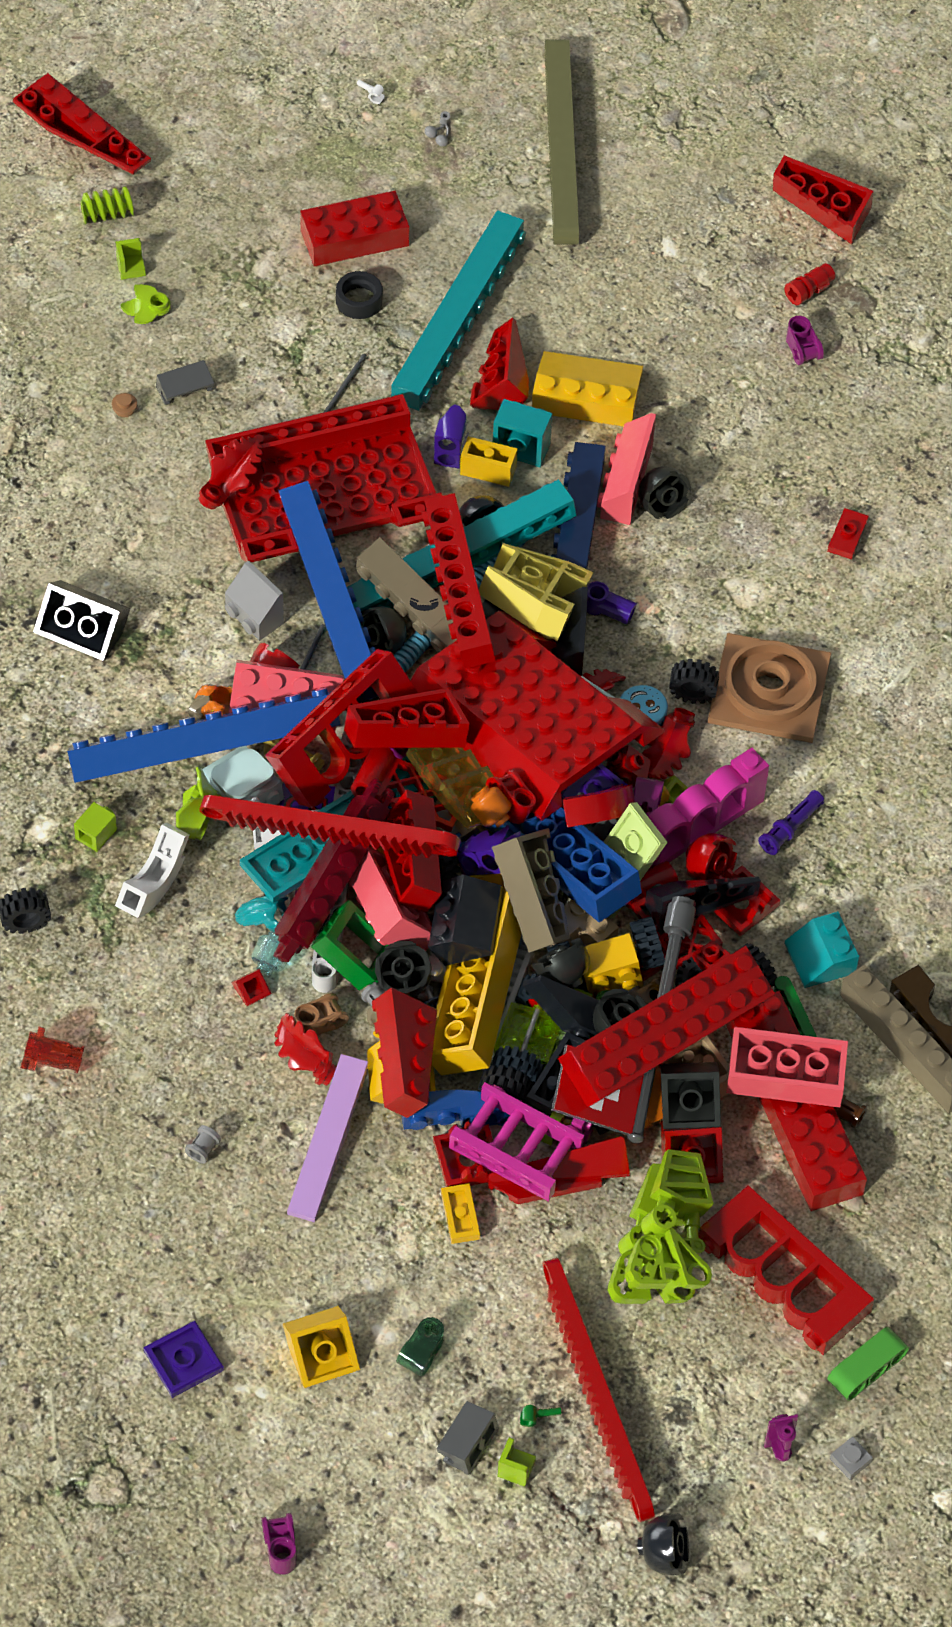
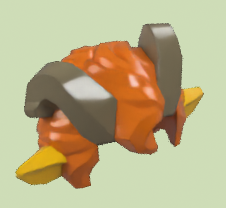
M213 684L201 686L195 695V700L189 707V716L195 717L196 721L206 719L205 714L221 711L222 715L229 714L232 687L216 686Z

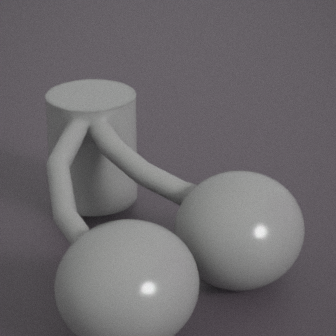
M443 111L440 115V124L442 126L438 128L427 126L425 128L426 136L429 138L436 137V143L441 147H445L448 144L450 113L447 111ZM444 126H446V136H437V130H440Z

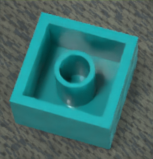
M503 399L493 424V443L518 448L517 461L541 468L551 444L552 413L540 408L537 409L523 405L516 401Z

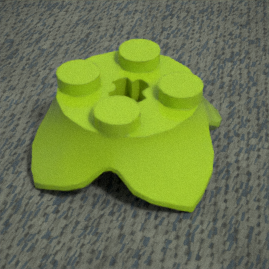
M197 766V784L183 793V805L175 812L176 828L190 834L188 839L193 840L195 838L202 839L210 820L199 811L203 797L205 795L221 796L209 783L203 769Z

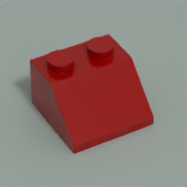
M660 1121L662 1156H664L668 1149L701 1153L708 1183L724 1182L722 1127L663 1129V1121Z

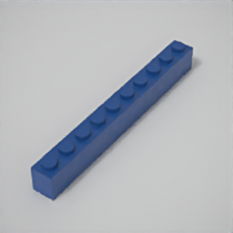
M305 481L278 491L344 679H346L375 649L374 647L368 648L367 643L371 642L367 627L361 628L360 623L364 622L360 608H354L353 603L357 602L353 588L346 587L345 583L350 582L345 567L340 568L338 563L342 562L338 547L332 548L331 544L335 543L331 528L325 529L324 524H327L328 520L324 508L318 509L317 505L321 504L317 489L311 490L309 482ZM370 685L356 700L360 703L378 697V695Z
M321 688L311 691L312 696L301 698V694L286 696L284 702L275 703L274 699L259 702V707L248 709V705L232 708V713L222 715L221 711H215L205 714L206 719L195 721V717L180 719L178 725L169 726L168 722L153 725V730L142 732L141 728L126 731V736L116 738L115 734H109L99 737V742L89 744L88 740L72 743L73 747L67 751L74 783L284 738L332 691L328 692L327 688ZM339 716L330 723L331 727L341 725Z

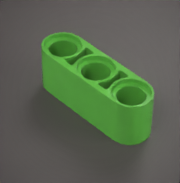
M885 1327L838 1364L830 1372L827 1380L850 1401L896 1365L907 1354L909 1347L890 1327Z

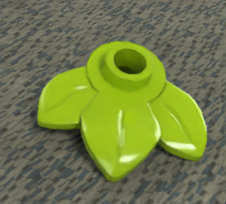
M143 284L134 285L136 298L120 305L123 312L127 315L135 316L134 323L136 324L150 323L157 316H163L171 309V302L164 293L157 292L156 288Z

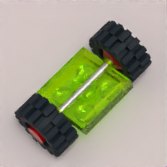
M537 974L527 975L522 979L515 998L516 1003L511 1002L494 1047L495 1055L490 1065H495L497 1068L499 1065H503L504 1069L511 1067L514 1072L517 1070L521 1071V1076L527 1075L529 1077L528 1080H531L532 1087L552 1057L562 1031L523 987V981L537 977Z

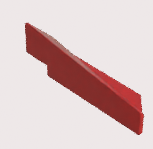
M620 1136L568 1151L552 1175L553 1179L556 1180L555 1192L552 1197L600 1188L602 1186L601 1178L630 1176L624 1137ZM551 1156L528 1162L527 1164L536 1170H542ZM495 1172L488 1174V1188L490 1190L495 1188L508 1195L509 1200L518 1205L543 1200V1198Z

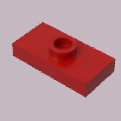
M844 508L828 545L827 552L852 560L867 525L869 515Z

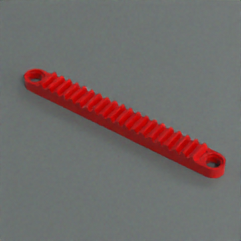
M205 795L199 811L206 817L227 821L231 827H235L238 823L241 829L248 825L252 831L259 827L261 832H265L268 828L272 834L279 830L281 835H285L289 831L292 837L299 833L303 839L309 835L312 840H316L319 836L322 842H326L330 838L332 843H336L340 839L343 845L350 841L353 847L361 843L363 848H367L371 844L374 850L381 846L385 852L392 848L394 853H398L402 849L405 855L413 851L417 857L422 852L426 858H429L432 854L456 856L461 843V839L458 836L445 831L215 795Z
M556 1257L543 1261V1272L548 1284L547 1301L552 1303L551 1311L555 1313V1322L559 1323V1332L563 1333V1343H567L566 1351L571 1353L570 1361L575 1364L574 1372L579 1374L578 1383L583 1384L582 1393L587 1394L586 1404L590 1405V1414L594 1415V1425H598V1435L602 1436V1446H606L605 1454L607 1457H610L609 1465L614 1467L613 1475L615 1478H618L617 1486L622 1488V1499H629L639 1523L654 1519L655 1513L650 1495L560 1260Z

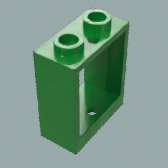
M348 900L333 911L311 945V948L360 991L366 986L378 982L375 973L376 959L378 956L380 957L381 953L385 951L384 948L388 945L384 946L377 941L374 936L376 932L373 926L366 920V914ZM345 926L377 953L369 968L337 940Z

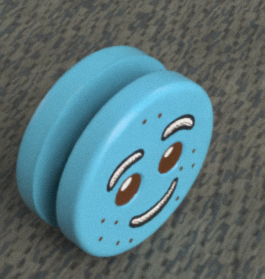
M638 685L627 689L621 695L620 699L630 701L658 725H663L667 716L668 703L665 696L658 689L647 685Z

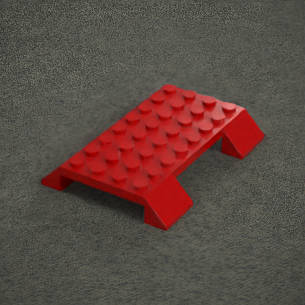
M403 394L205 440L210 467L211 459L215 455L224 458L222 448L225 445L234 450L232 443L234 439H237L240 443L241 437L246 439L248 436L252 439L257 438L263 447L260 449L263 451V454L258 456L262 459L261 462L252 463L258 471L255 474L246 475L250 480V485L247 488L232 492L229 498L222 504L242 560L252 563L299 551L278 490L305 481L309 482L311 490L317 489L321 504L317 505L318 509L324 508L328 523L324 524L325 529L331 528L333 536L389 523L402 527L424 521L422 512L427 511L424 500L443 495L441 492L436 493L410 427L411 413Z
M498 611L486 619L495 662L464 669L462 658L456 659L452 643L420 665L410 680L418 693L449 688L470 723L465 748L455 749L489 777H501L509 770L516 771L528 789L535 795L536 803L531 813L541 821L562 807L561 792L622 747L634 739L645 747L664 733V729L630 701L603 695L552 654L550 650L556 647L554 640L542 637L540 633L530 629L504 611Z

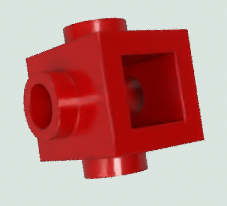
M628 744L607 759L606 768L634 788L637 776L648 778L651 760Z

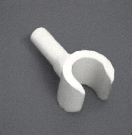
M362 80L357 81L358 86L370 93L368 97L374 104L381 103L385 97L382 94L384 90L381 85L378 84L373 87Z

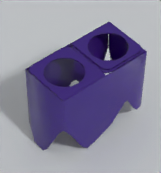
M452 405L443 417L442 413L440 415L434 435V464L460 468L461 454L468 434L465 436L467 427L466 413L459 405ZM443 439L450 440L454 443H450L449 445L445 446L443 444Z
M507 825L492 836H489L488 830L478 835L473 834L458 849L456 855L467 876L501 874L495 861L492 847L520 837V832L503 840L509 829V825ZM483 855H490L488 858L482 861Z

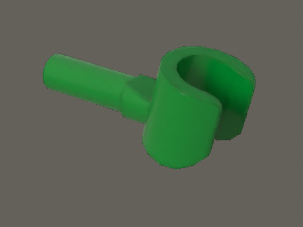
M526 1405L520 1414V1425L525 1427L535 1426L537 1417L561 1415V1408L537 1409L534 1405Z

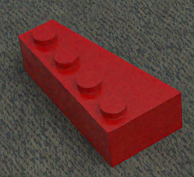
M785 155L773 175L772 190L848 243H853L872 208L873 190Z
M449 688L348 705L344 731L354 748H465L470 723Z
M406 789L391 808L384 822L436 830L434 799ZM392 848L387 852L384 851L399 904L427 913L442 894L439 856L432 854L429 858H426L422 852L417 857L413 851L405 855L402 849L398 853H394Z
M391 987L372 1001V1009L377 1013V1022L374 1023L375 1034L379 1035L381 1046L377 1049L378 1059L383 1064V1072L380 1073L385 1108L409 1118L428 1105L437 1009Z

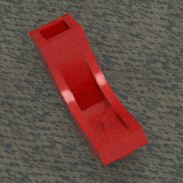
M612 785L607 790L565 797L563 799L567 827L621 817L629 804L635 803L632 785Z

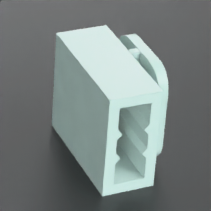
M246 746L236 748L203 768L207 780L221 797L251 801L252 798H259L260 803L277 805L284 799L282 783L274 775L273 767L256 750L248 749Z

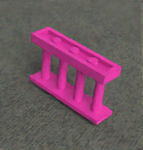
M484 1082L481 1091V1100L485 1101L484 1105L468 1129L462 1130L455 1126L450 1134L449 1148L549 1202L555 1192L556 1180L553 1179L552 1175L570 1148L578 1149L583 1147L585 1135L581 1134L574 1126H566L508 1095L501 1087L491 1086ZM496 1107L510 1116L494 1141L486 1143L479 1139L477 1135ZM522 1121L535 1129L518 1156L512 1157L503 1152L502 1148L518 1123ZM546 1134L560 1143L544 1168L536 1170L529 1166L527 1161Z

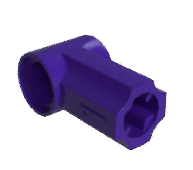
M594 581L589 583L587 586L586 612L591 615L603 614L626 625L629 624L637 603L610 592L607 585L603 582Z

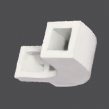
M167 822L162 824L147 862L136 876L123 883L115 906L137 918L149 913L160 902L174 882L185 859V856L182 854L190 834Z

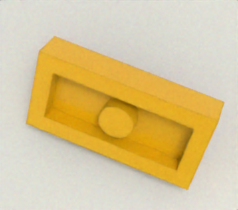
M470 1184L441 1188L451 1244L480 1240V1231Z

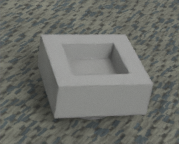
M853 1436L830 1455V1460L849 1480L872 1463L873 1459Z

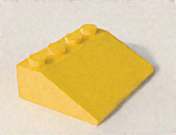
M544 351L536 374L532 393V407L551 412L552 416L624 427L625 423L634 419L643 366Z

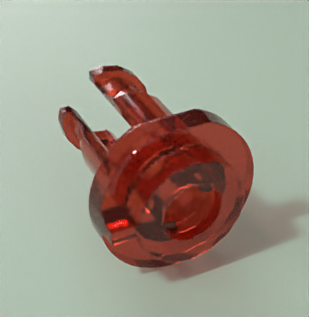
M38 1026L37 1032H29L20 1068L35 1071L36 1065L41 1064L57 1069L74 1070V1073L78 1074L85 1046L77 1047L66 1041L44 1036L45 1027Z

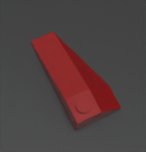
M512 317L493 332L486 350L489 357L485 364L480 366L478 371L481 374L479 383L475 382L471 389L470 406L472 408L499 410L503 399L523 404L528 398L529 378L517 322Z

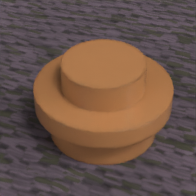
M120 393L113 398L112 409L120 417H129L137 409V399L132 394Z

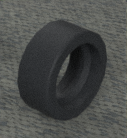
M354 271L341 277L336 284V305L338 310L345 316L352 319H365L378 313L382 307L383 286L375 275L366 271ZM363 288L371 291L374 296L368 301L354 302L345 297V293L352 289Z

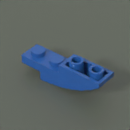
M431 1091L428 1096V1105L409 1118L402 1116L404 1130H420L426 1126L436 1124L449 1125L455 1121H460L461 1128H463L465 1122L469 1121L472 1123L485 1101L481 1100V1092ZM495 1107L484 1125L503 1126L510 1115Z

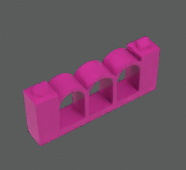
M752 747L731 760L730 765H725L713 772L703 785L696 784L689 787L679 795L673 804H664L648 816L667 841V844L650 868L664 861L671 862L685 853L688 846L703 834L716 833L764 801L769 764Z

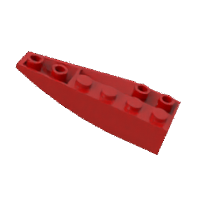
M46 73L12 99L13 103L47 131L133 175L151 162V158L49 73Z

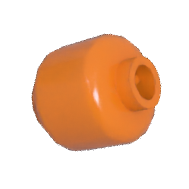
M487 785L471 798L473 802L471 811L485 827H490L494 824L500 827L510 818L508 812L512 804L498 787L489 788Z

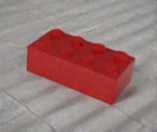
M396 190L300 210V230L314 267L409 246V224Z

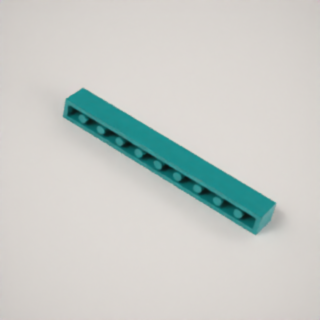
M499 210L496 211L393 381L391 397L403 394L407 406L417 411L420 410L423 403H428L432 394V388L440 383L444 368L449 367L453 360L454 351L461 348L466 331H471L475 316L483 311L485 299L487 296H492L497 279H502L506 264L512 262L517 246L523 244L526 237L523 219Z
M559 479L463 527L473 568L497 557L503 543L516 547L576 516L574 500ZM428 544L426 547L410 553L402 559L434 589L444 584V582L438 583L435 567L440 565L439 563L434 564L430 550L435 548V544ZM361 578L347 586V588H353L357 602L353 603L354 608L359 607L361 612L380 606L394 609V604L388 598H382L377 593L376 586L370 580L366 581Z

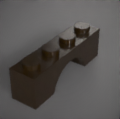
M918 964L891 981L889 991L952 1058V1026L939 1021L930 1010L929 1002L932 1000L935 984Z

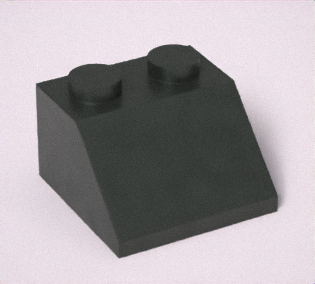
M718 1062L660 1064L663 1129L721 1127Z

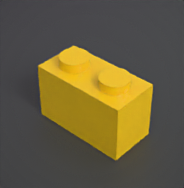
M468 436L461 454L460 475L510 487L517 468L518 448Z

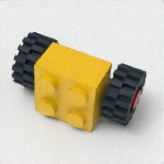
M651 916L630 922L634 942H632L630 933L585 946L590 956V966L588 972L582 978L586 991L592 993L593 998H596L597 994L604 990L625 989L629 991L635 986L643 987L636 953H638L644 971L664 965L665 959L662 945ZM569 941L548 946L547 951L550 952L561 945L569 948ZM580 984L576 988L582 989V985Z

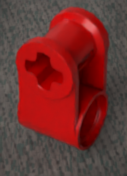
M509 770L501 777L494 776L488 778L486 786L488 785L489 788L498 787L512 804L508 812L510 816L508 821L514 824L524 823L536 803V797L522 781L520 775L514 770Z

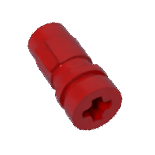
M823 263L803 276L796 277L785 285L786 297L794 305L802 304L810 299L813 293L818 294L829 287L836 277L834 269L829 264Z

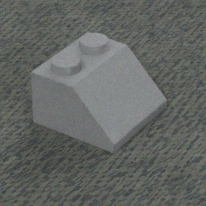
M247 561L225 592V610L230 617L236 618L242 623L244 630L248 634H253L260 641L284 624L283 592L250 561Z

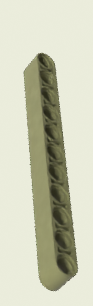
M545 39L553 244L578 245L579 218L569 39Z

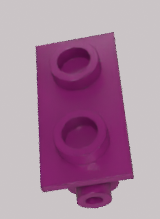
M781 1414L768 1422L764 1448L772 1447L774 1456L779 1461H788L792 1456L791 1445L796 1437L795 1430L798 1414L791 1416Z

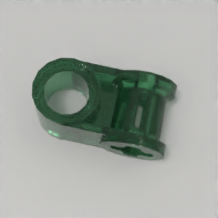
M434 1317L423 1319L410 1339L403 1345L396 1363L423 1377L444 1343V1326L442 1322Z

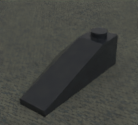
M757 876L672 881L666 884H656L647 890L645 906L658 931L664 928L668 904L672 902L673 897L683 896L692 899L696 908L694 918L758 896L761 880Z

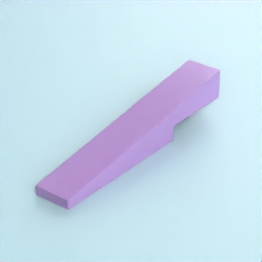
M341 1054L291 1198L287 1215L315 1222L348 1134L351 1117L368 1074V1061Z

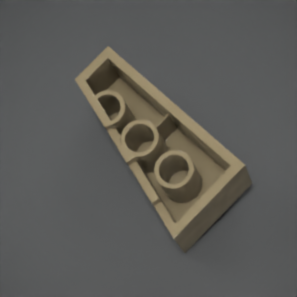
M549 828L516 837L492 847L495 861L504 881V887L508 892L514 915L517 918L523 935V941L529 953L570 939L564 904L558 901L557 896L559 889H561L559 878H554L551 863L555 862L554 852L549 851L547 839L551 838Z

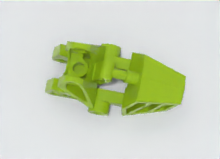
M668 1149L664 1153L661 1164L653 1163L649 1167L629 1214V1217L637 1220L636 1226L627 1232L618 1244L621 1256L618 1257L607 1289L611 1300L619 1304H645L651 1300L650 1289H656L665 1304L684 1303L694 1296L695 1289L703 1288L710 1283L712 1279L711 1269L699 1256L705 1250V1243L699 1239L698 1229L700 1228V1217L706 1214L714 1202L701 1153ZM684 1226L687 1230V1238H682L673 1227ZM625 1258H626V1259H629V1260H628V1263H627V1266H625V1263H624V1259H625ZM693 1268H699L704 1272V1281L693 1277ZM624 1279H626L624 1285V1291L626 1293L622 1294L620 1292L621 1288L619 1287V1285L624 1281ZM676 1288H688V1295H680Z

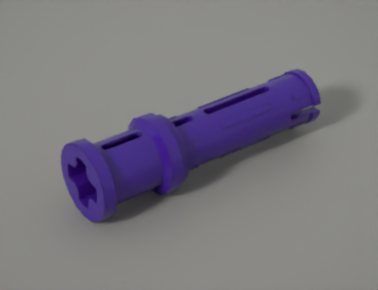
M812 790L784 819L776 820L773 823V828L767 834L763 833L758 838L761 848L770 855H776L780 851L781 845L794 838L795 830L824 804L823 795L816 790Z

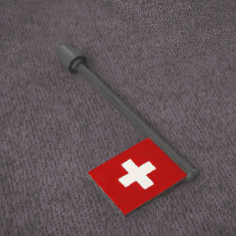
M675 896L672 898V902L668 904L663 930L670 938L657 998L672 990L681 942L685 937L690 936L692 932L696 908L694 907V901L687 897ZM566 1045L563 1055L575 1047ZM561 1065L552 1111L625 1134L631 1142L641 1143L644 1140L642 1136L656 1067L587 1108Z

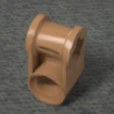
M328 993L316 1000L302 1004L296 1008L294 1013L295 1024L301 1021L305 1033L307 1030L312 1029L317 1035L339 1029L348 1022L349 1016L347 1012L342 1011L338 1004V996L335 993Z

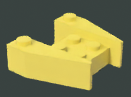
M503 543L494 567L488 565L479 587V594L530 629L540 633L542 637L558 641L575 605L561 597L581 587H587L594 572L569 561Z

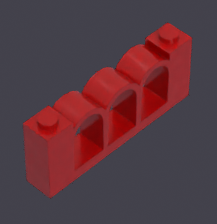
M378 649L374 651L265 755L299 805L313 808L321 804L325 796L331 791L328 785L338 783L348 773L350 759H362L367 756L371 749L354 748L352 746L347 750L331 727L330 723L344 710L347 712L348 705L359 704L356 699L370 685L380 700L418 693L392 652ZM318 735L331 753L330 766L323 774L319 773L304 751V748Z
M749 1185L699 1229V1239L705 1243L704 1251L708 1254L712 1253L717 1259L724 1255L726 1265L738 1276L754 1277L753 1285L758 1296L768 1303H783L782 1310L786 1321L794 1328L803 1330L802 1336L805 1343L811 1349H817L822 1355H825L872 1312L874 1298ZM758 1224L777 1240L765 1253L754 1259L742 1258L733 1249L734 1245ZM786 1251H789L806 1267L792 1282L782 1286L772 1285L762 1275ZM818 1277L836 1296L816 1312L806 1313L798 1310L793 1305L792 1299Z

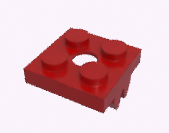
M742 865L734 872L729 868L724 878L755 876ZM762 882L760 883L758 896L747 899L749 901L747 908L738 909L734 905H730L713 911L740 937L780 906L781 900Z
M469 1121L465 1122L464 1127L460 1129H468L471 1123ZM457 1124L453 1125L448 1133L433 1136L435 1151L446 1187L470 1184L472 1186L488 1182V1174L493 1173V1171L476 1162L472 1166L462 1165L459 1161L461 1154L449 1148L450 1134L455 1126L458 1127ZM489 1124L484 1125L477 1135L479 1139L486 1143L493 1142Z

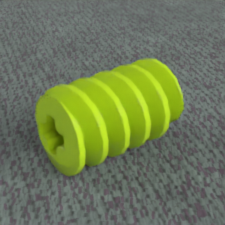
M126 186L122 187L121 194L117 188H113L110 196L107 189H104L101 197L97 191H93L92 199H90L88 193L85 192L83 193L82 200H80L84 224H87L88 217H91L92 221L96 223L98 215L101 216L103 221H106L107 214L109 213L113 220H116L117 212H120L122 217L126 218L128 210L134 217L131 195Z

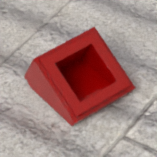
M260 969L254 970L231 982L246 1006L272 994Z

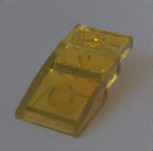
M410 748L406 756L422 780L444 807L467 829L482 825L471 811L473 803L471 798L486 786L488 778L494 777L488 766L481 767L471 749L464 751L463 748Z

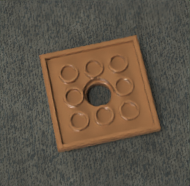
M727 633L719 668L717 694L715 698H712L708 723L813 743L831 652L794 646L780 641L763 640ZM764 675L769 678H780L783 681V685L777 689H768L759 684L758 678Z

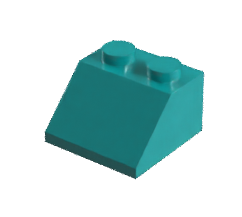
M839 912L810 920L784 941V945L804 989L846 977L857 970L859 955Z

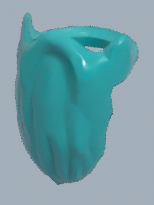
M267 896L254 898L243 903L237 909L235 920L242 926L264 924L275 934V928L279 922L274 918V914L278 908L283 916L287 909L285 901L289 897L284 896L275 903H272Z

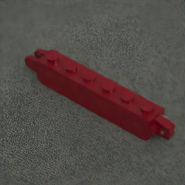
M375 778L368 784L362 795H357L352 799L343 816L384 822L390 812V809L387 807L392 801L394 792L388 788L384 790L378 800L375 799L382 786L381 781ZM330 838L328 839L275 928V934L279 936L278 941L280 942L273 955L281 962H289L294 953L299 954L302 949L310 947L368 847L363 848L361 843L353 847L350 841L343 845L340 839L336 843H332Z

